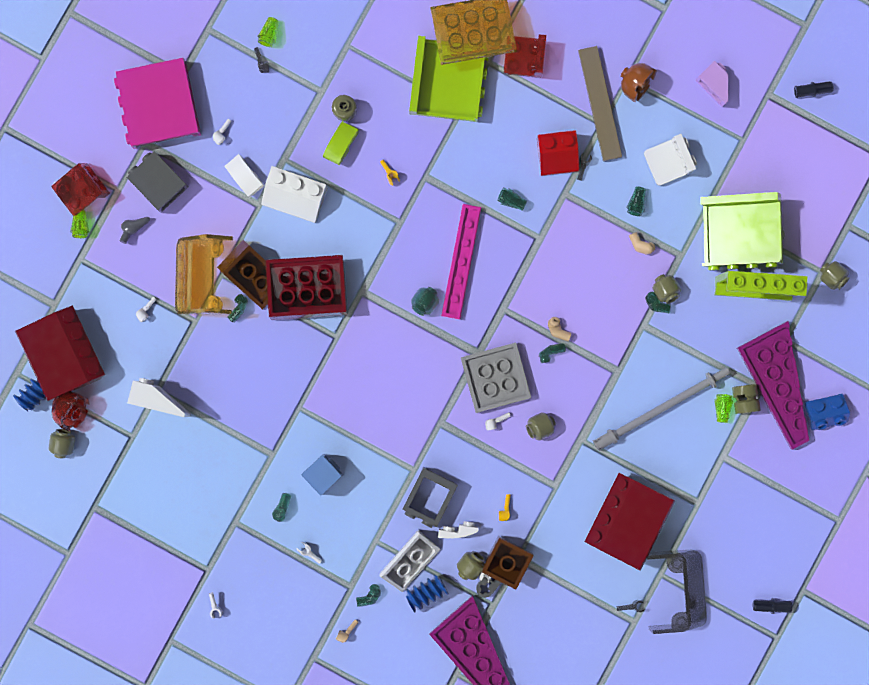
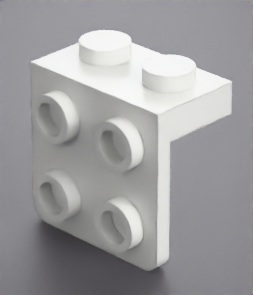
M682 134L676 135L671 140L647 149L644 152V157L658 186L696 170V159L693 155H690L688 151L689 143L686 137L683 138Z

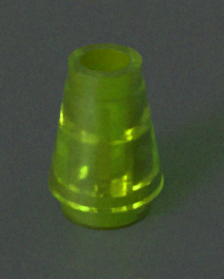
M273 17L267 18L257 36L259 44L272 47L276 43L279 22Z
M83 209L74 210L70 229L73 238L82 239L88 237L89 227L86 211Z
M717 394L716 399H714L717 422L728 423L733 405L732 395Z

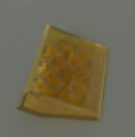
M467 0L430 7L441 65L517 52L507 0Z

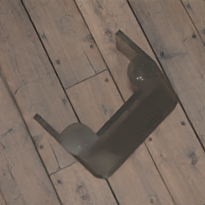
M693 549L650 552L647 560L666 558L667 567L671 572L683 573L686 612L675 613L671 619V624L648 626L649 631L652 634L677 633L703 626L707 620L701 554Z

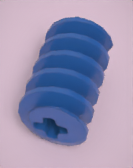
M32 378L30 379L31 386L24 384L26 391L19 389L20 397L15 394L13 395L16 402L27 412L28 409L34 410V404H40L39 399H46L38 380L36 381Z
M433 575V582L427 578V585L420 582V589L414 585V592L406 589V598L414 613L416 612L415 606L420 610L423 609L422 603L429 606V599L435 603L436 595L440 599L443 598V592L449 595L441 578L437 575Z

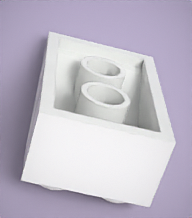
M139 378V381L132 382L128 404L180 417H190L191 413L160 386L154 385L153 380Z

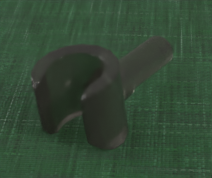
M254 48L260 73H268L269 62H263L259 48Z
M584 153L581 154L579 159L581 166L577 180L582 181L586 166L592 160L590 155L589 160L584 161L582 158Z
M635 600L629 605L616 606L617 611L634 610L643 612L645 609H637V604L644 602Z

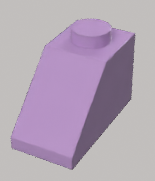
M714 61L695 81L723 107L728 102V73L721 63Z

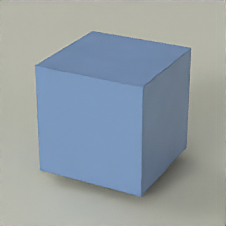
M323 454L301 476L321 496L343 474L339 470L340 467L331 458L328 459Z

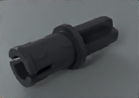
M831 81L822 83L811 82V84L795 86V98L805 96L816 97L818 94L832 93L834 89L833 83Z
M774 598L771 600H753L752 608L753 611L771 612V614L775 612L792 613V601H775Z

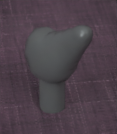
M150 218L125 220L121 224L123 234L119 241L126 244L130 235L135 234L141 227L147 224Z

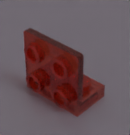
M539 34L538 39L508 36L504 74L541 78L546 35Z
M78 163L51 186L73 216H77L97 198H105L110 194L88 163Z

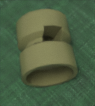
M757 384L732 387L733 398L737 400L734 403L735 414L761 411L760 402L756 399L758 395Z

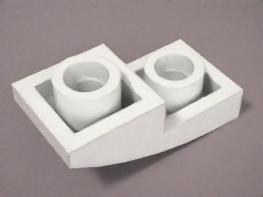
M238 154L225 165L232 178L249 198L264 186L241 155Z
M468 521L459 524L458 531H454V527L443 526V529H439L438 538L466 537L477 533L478 527L475 526L474 522Z

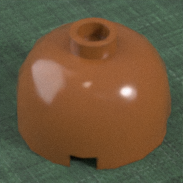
M645 63L633 64L630 68L626 67L620 76L623 78L621 89L624 95L633 102L639 101L650 87V78L654 80L657 70Z

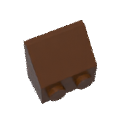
M498 536L481 572L516 590L534 555L530 551Z

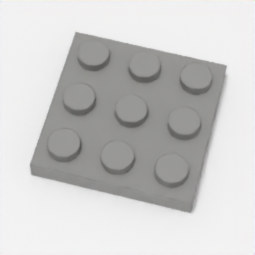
M516 342L461 357L475 413L531 398Z

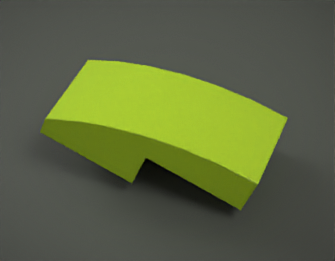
M342 121L328 143L323 158L340 165L348 154L350 145L359 134V129Z

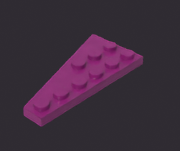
M786 321L737 347V350L755 384H757L787 444L793 450L808 442L809 436L803 412V401L800 395L797 366L792 349L789 321Z
M472 595L434 628L429 635L473 685H510Z

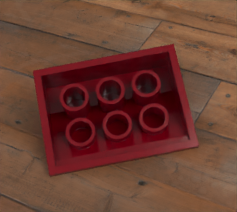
M343 255L266 260L268 312L271 320L347 315Z
M73 305L47 315L15 331L47 401L96 382L105 375Z
M618 473L584 542L641 571L675 500Z

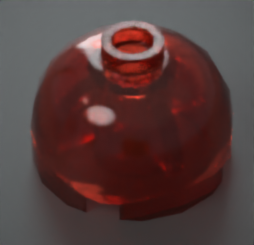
M68 392L55 398L52 403L51 412L54 422L66 431H71L70 428L72 427L77 428L84 421L88 413L86 404L89 405V400L76 392Z

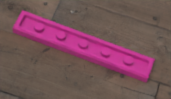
M467 204L462 205L442 317L460 320L481 207Z

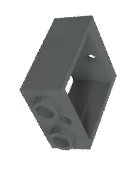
M423 467L402 509L405 511L404 514L412 519H415V517L422 519L421 523L430 528L433 525L437 527L458 484ZM424 477L449 489L435 519L409 507Z

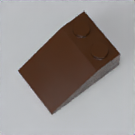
M242 240L217 268L263 310L268 304L266 260L246 241Z

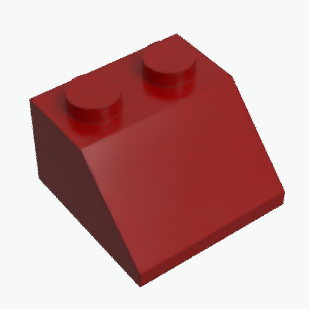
M576 130L537 135L541 176L579 172Z

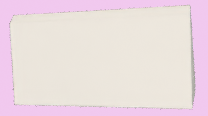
M418 529L384 567L379 576L403 592L441 549Z

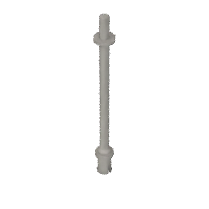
M726 367L712 376L708 372L706 373L705 380L619 429L607 430L606 434L593 440L595 447L600 451L612 443L616 444L620 436L710 385L713 388L717 387L715 382L729 375V369Z

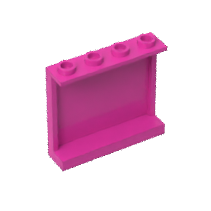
M184 58L116 71L114 83L116 89H119L120 92L118 103L120 108L123 107L124 115H122V122L124 126H127L128 131L125 137L127 144L131 145L133 149H137V146L193 135L194 137L201 135L187 64Z

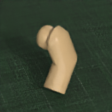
M638 232L629 235L635 251L646 255L654 252V243L641 241Z
M552 317L548 321L551 335L569 342L571 333L562 330L559 318Z

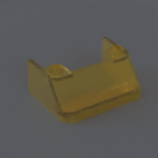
M203 234L178 239L176 244L175 310L178 314H232V310L222 309L223 303L220 297L213 295L214 258H218L223 253V242L232 241L233 236Z

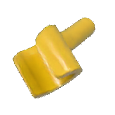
M381 160L380 163L387 173L389 184L393 186V178H397L400 182L398 173L391 170L386 162Z
M506 494L504 510L499 511V521H507L510 517V494Z

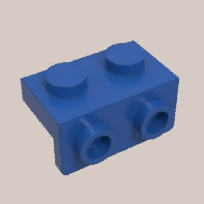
M843 393L805 402V408L811 421V430H824L834 425L842 426L849 421L850 411Z

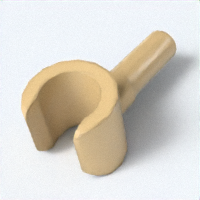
M354 620L346 632L340 630L336 640L342 643L346 642L349 634L359 622Z

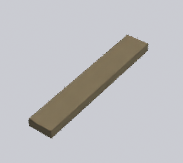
M594 46L580 49L578 54L602 160L604 162L621 158V149L598 48Z

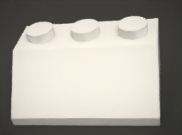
M271 166L265 183L261 205L316 223L328 187L326 184Z

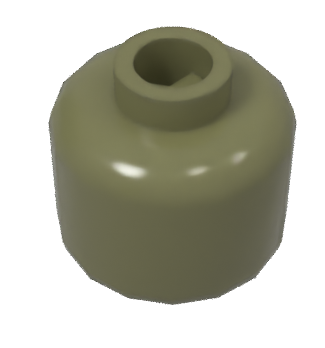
M339 95L332 102V112L338 120L349 121L356 115L357 107L352 97Z
M837 261L831 264L827 262L820 269V272H822L820 280L832 290L837 288L840 290L850 279L848 277L849 271Z
M663 274L655 279L656 283L652 289L660 302L670 304L680 297L681 288L673 276H665Z
M541 412L528 419L526 430L532 439L535 438L540 441L554 433L556 423L552 416Z
M56 429L50 435L48 450L56 458H66L67 455L72 454L74 451L75 436L71 434L70 430Z
M476 551L466 552L457 563L459 576L464 580H476L485 564L483 556Z

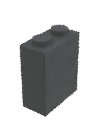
M154 151L153 153L149 152L142 159L143 162L138 167L134 166L131 168L126 178L162 213L189 186Z

